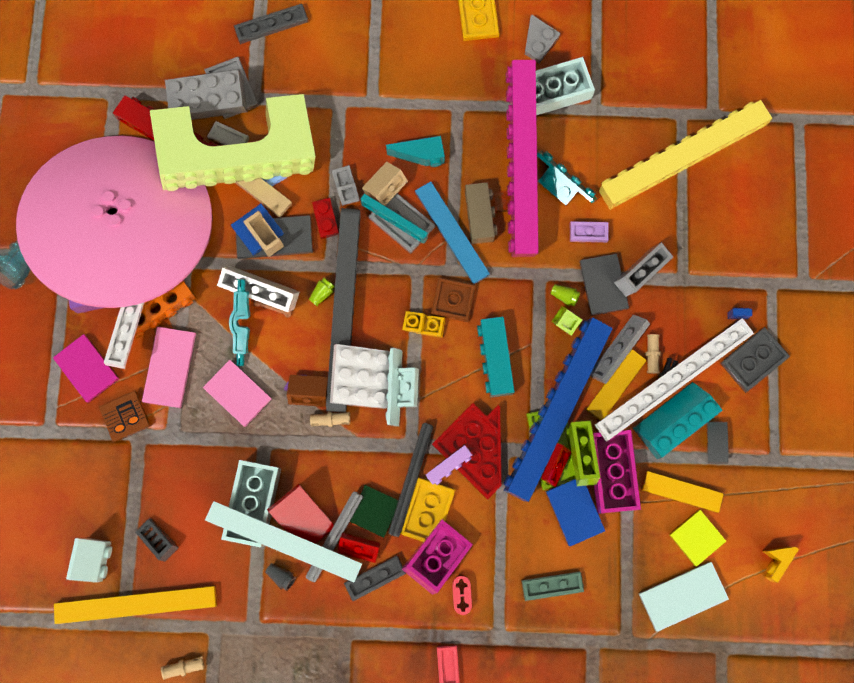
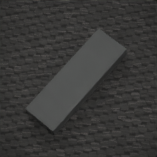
M395 556L357 576L355 582L347 581L344 585L352 601H355L406 573L402 570L403 566L398 556Z

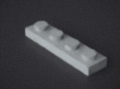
M632 315L590 374L593 379L604 384L609 381L650 325L648 320Z

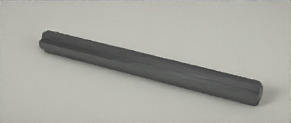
M422 424L388 532L392 536H400L433 430L431 424Z

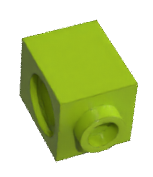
M561 306L551 322L572 336L582 319Z

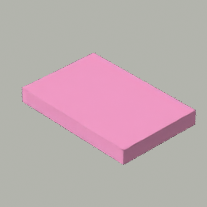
M231 360L203 387L244 427L272 400Z

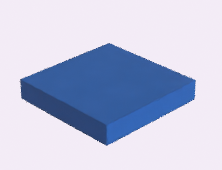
M259 204L231 224L233 230L253 256L263 249L243 222L251 215L260 211L278 238L284 234L262 204Z

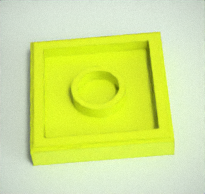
M698 510L669 534L694 566H698L726 542L701 510Z

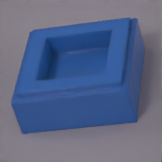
M733 308L727 313L728 319L743 318L746 320L752 316V309Z

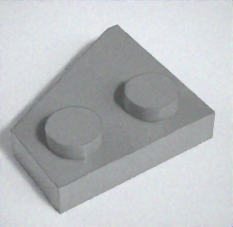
M531 15L525 55L540 64L561 33Z

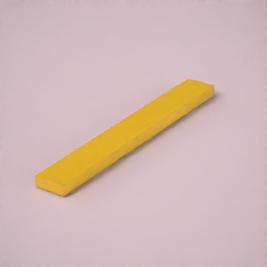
M211 586L55 603L54 622L55 624L216 607V588Z

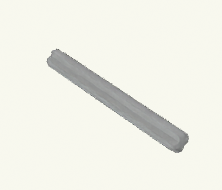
M355 491L352 492L322 547L331 551L335 549L341 534L345 531L363 498L361 494ZM311 565L306 578L309 581L316 582L323 569Z

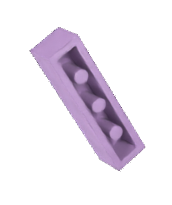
M464 445L427 473L426 477L432 485H438L442 482L441 478L444 476L447 478L452 474L451 471L453 469L457 470L462 466L461 463L464 461L467 463L471 460L473 454Z

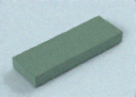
M581 572L521 580L525 601L584 592Z

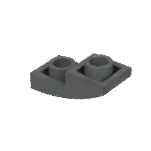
M707 422L708 464H728L727 422Z

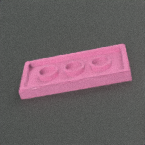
M157 327L142 398L143 403L182 408L196 333Z

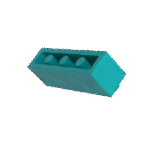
M504 317L481 319L480 325H477L478 337L482 336L483 344H480V353L485 357V363H482L483 374H487L488 381L485 382L486 393H490V398L513 395L515 391Z

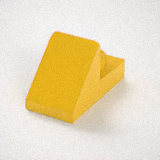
M783 547L762 551L775 560L767 567L765 578L771 582L778 583L799 549L797 547Z

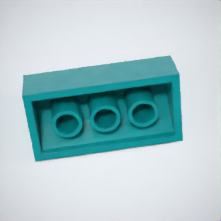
M692 382L636 425L633 430L655 458L660 459L723 410L709 393Z

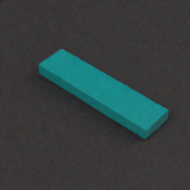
M363 194L361 197L363 207L425 244L428 239L426 231L368 195Z

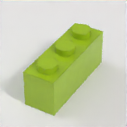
M591 421L571 422L568 434L577 486L597 485L600 479V472Z

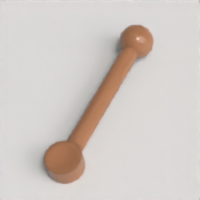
M254 301V306L256 307L261 306L282 313L287 318L292 315L291 311L286 312L259 301Z

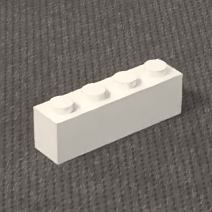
M232 266L222 268L217 286L235 292L237 291V279H246L245 291L249 292V298L286 312L295 309L299 291Z

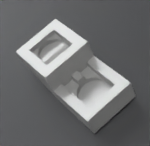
M350 166L331 170L342 206L360 201Z

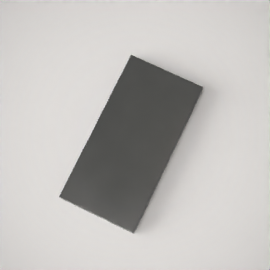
M310 215L273 218L284 233L279 237L284 247L270 257L313 253ZM236 233L238 259L268 257L263 250L253 256Z

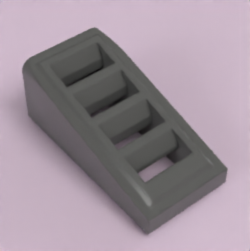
M151 518L135 532L160 561L165 562L179 548ZM152 527L153 530L145 536L144 534ZM157 533L158 535L152 541H150L152 537ZM161 540H163V542H162L158 547H156V545H157Z

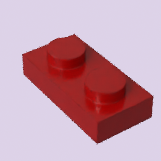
M330 198L312 202L320 238L324 239L339 235Z
M557 443L543 471L541 479L551 486L556 487L571 455V451L568 448Z
M342 533L337 553L375 563L380 543Z

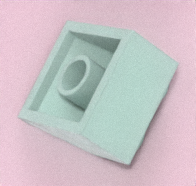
M75 538L66 579L103 582L108 572V567L106 566L107 559L112 554L111 542L92 538Z

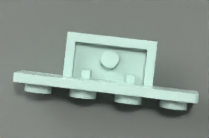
M390 348L388 356L389 373L387 379L389 384L386 395L388 401L386 420L387 425L399 426L400 407H417L419 369L402 368L403 352L397 348Z

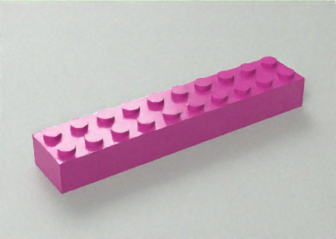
M512 60L511 65L507 67L506 83H509L508 90H506V102H509L508 109L506 110V120L510 121L506 133L507 140L510 139L507 147V158H510L509 166H507V177H511V182L507 186V195L511 196V201L508 203V215H511V220L508 222V234H511V239L508 241V252H512V257H534L538 254L536 60Z

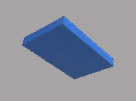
M576 478L545 491L569 547L605 532L587 486H577Z

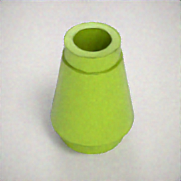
M326 278L319 280L309 300L318 306L334 292L335 286Z
M555 284L551 295L568 306H575L580 292L575 288Z

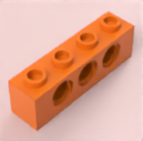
M185 280L165 294L144 303L141 316H144V321L137 326L134 336L135 340L141 338L148 329L158 327L165 318L173 317L180 308L188 307L193 303L196 297ZM177 295L176 301L169 303L170 297ZM156 306H161L158 313H153V309Z

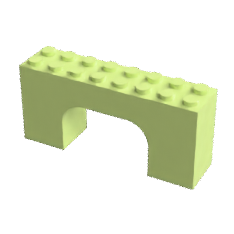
M304 94L266 98V121L269 133L264 139L257 142L214 147L204 145L196 139L189 106L150 110L163 190L175 191L178 188L184 187L193 189L200 185L232 184L241 180L250 182L257 178L289 177L292 174L299 173L307 175L314 170L316 156Z

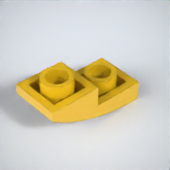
M406 311L402 330L442 338L446 319L443 317L427 316L424 313Z

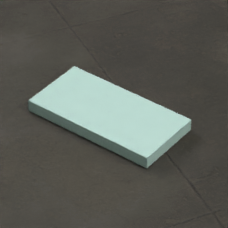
M712 562L703 564L639 593L656 632L729 600Z

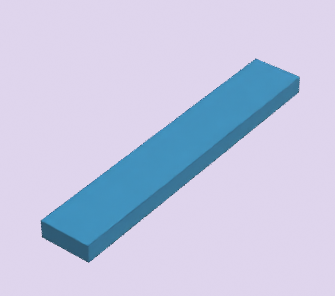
M432 182L415 190L419 200L471 282L476 284L488 277L490 273Z

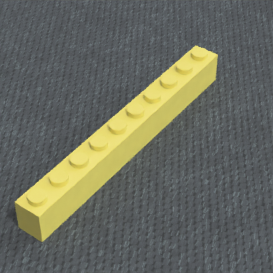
M761 100L756 103L752 101L745 105L743 110L739 112L735 110L730 113L728 118L724 120L722 118L718 119L712 124L713 126L701 128L692 137L691 135L686 136L678 145L672 144L668 146L665 152L661 154L657 152L649 157L650 160L636 163L633 169L621 171L618 177L606 179L601 183L602 186L599 193L611 210L765 127L772 120V117Z

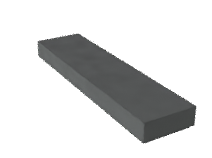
M299 4L234 25L240 44L307 23L308 18L303 4Z

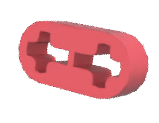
M457 576L452 584L454 609L458 614L466 615L472 608L471 584L465 576ZM460 579L467 583V586L463 588L464 594H460L459 587H456V583H459ZM464 596V602L468 603L465 611H461V608L457 607V604L461 602L460 597Z

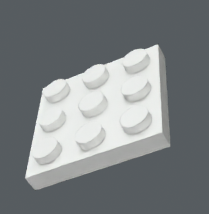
M335 344L330 403L386 409V395L389 384L387 379L389 373L388 356L390 351Z

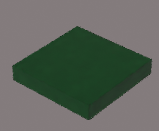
M365 485L361 492L363 498L350 522L384 538L392 522L398 500Z

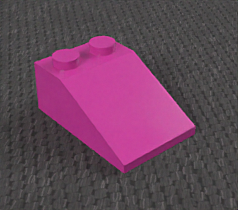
M441 519L412 554L402 570L432 595L436 594L473 544Z

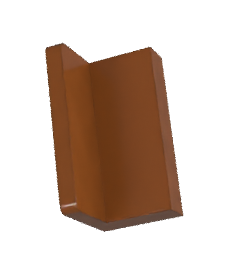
M290 375L287 389L288 404L326 407L328 377Z

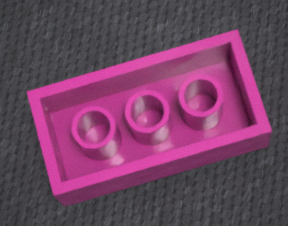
M631 430L621 431L608 441L603 438L601 433H593L600 479L597 485H594L598 514L641 510Z

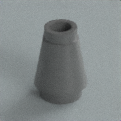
M273 563L265 571L281 590H289L296 580L293 572Z

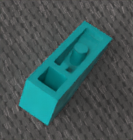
M441 136L386 145L387 155L420 165L438 167L444 164L445 161Z

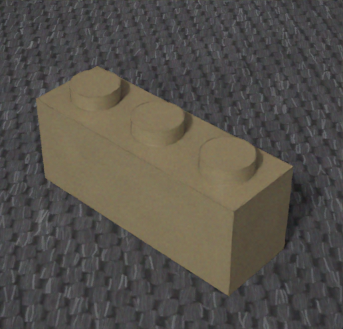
M488 182L465 185L471 244L494 242V238L498 233L497 225L493 224L492 219L495 217L494 206L490 204V200H493L492 188H488Z

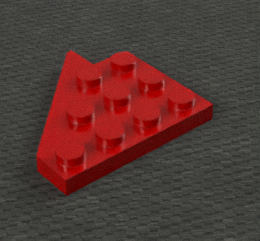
M472 403L432 445L446 459L466 445L473 454L471 456L472 459L467 463L465 461L461 463L462 466L457 470L488 500L502 486L500 406L497 405L486 416Z

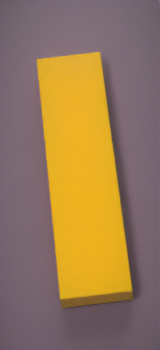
M631 349L609 381L604 384L587 407L586 411L600 421L604 419L644 365L646 359Z
M649 471L645 474L642 491L719 513L723 499V493Z

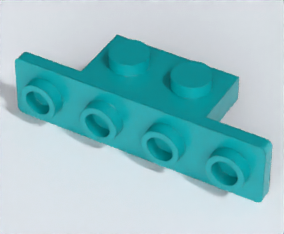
M547 151L537 153V157L549 166L538 182L562 203L568 205L578 192L591 203L597 200V197H595L596 193L589 187L585 188L581 185L582 181L578 177L567 173L568 169L564 165L553 161L554 157Z

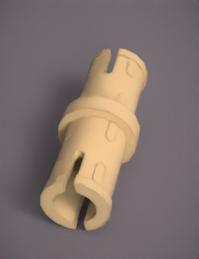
M649 334L647 335V352H645L648 365L647 373L658 374L660 373L659 356H661V352H659V335Z
M350 412L310 414L311 427L350 425Z
M200 656L186 661L182 659L178 663L162 666L161 674L163 680L179 675L183 677L187 673L203 670V657Z

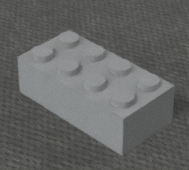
M239 70L165 80L168 108L189 106L191 120L247 112L244 79Z

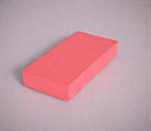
M457 645L437 647L439 683H460Z

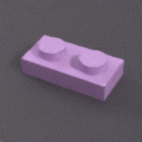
M570 222V242L607 243L609 241L608 222Z

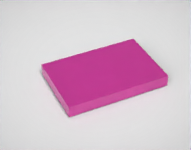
M85 334L53 357L87 403L119 380L112 368L104 364L105 359Z

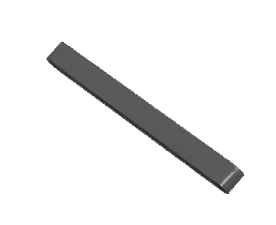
M341 208L326 399V411L346 412L347 405L330 403L334 345L351 346L360 209Z

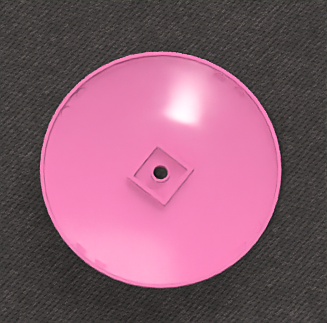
M132 136L94 138L73 145L58 153L45 163L28 183L21 197L16 217V233L20 251L33 274L50 290L68 300L102 308L137 305L157 298L173 289L199 263L208 245L212 229V208L205 185H200L193 189L184 187L178 188L175 191L163 190L155 142ZM111 208L118 210L113 215H109L107 212Z

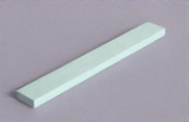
M213 501L205 518V521L352 582H355L362 565L360 562Z

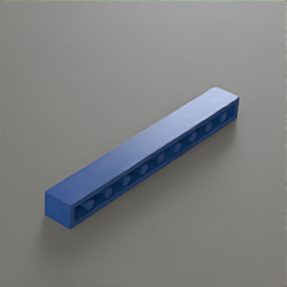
M593 317L583 321L579 329L581 333L579 337L574 339L571 345L573 349L563 361L565 366L556 375V384L554 388L549 390L546 396L548 400L538 412L540 417L537 423L534 422L529 431L531 435L522 444V453L520 457L515 459L512 465L514 470L504 481L505 488L503 491L522 501L529 502L613 328Z

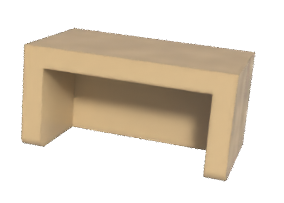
M386 161L362 187V190L366 195L386 206L408 180L401 169Z
M257 211L243 221L268 257L284 247L282 241L273 232L260 211Z

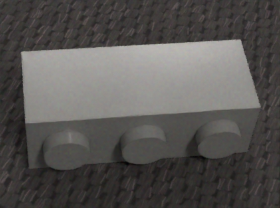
M661 242L650 248L614 284L627 297L637 292L673 256Z

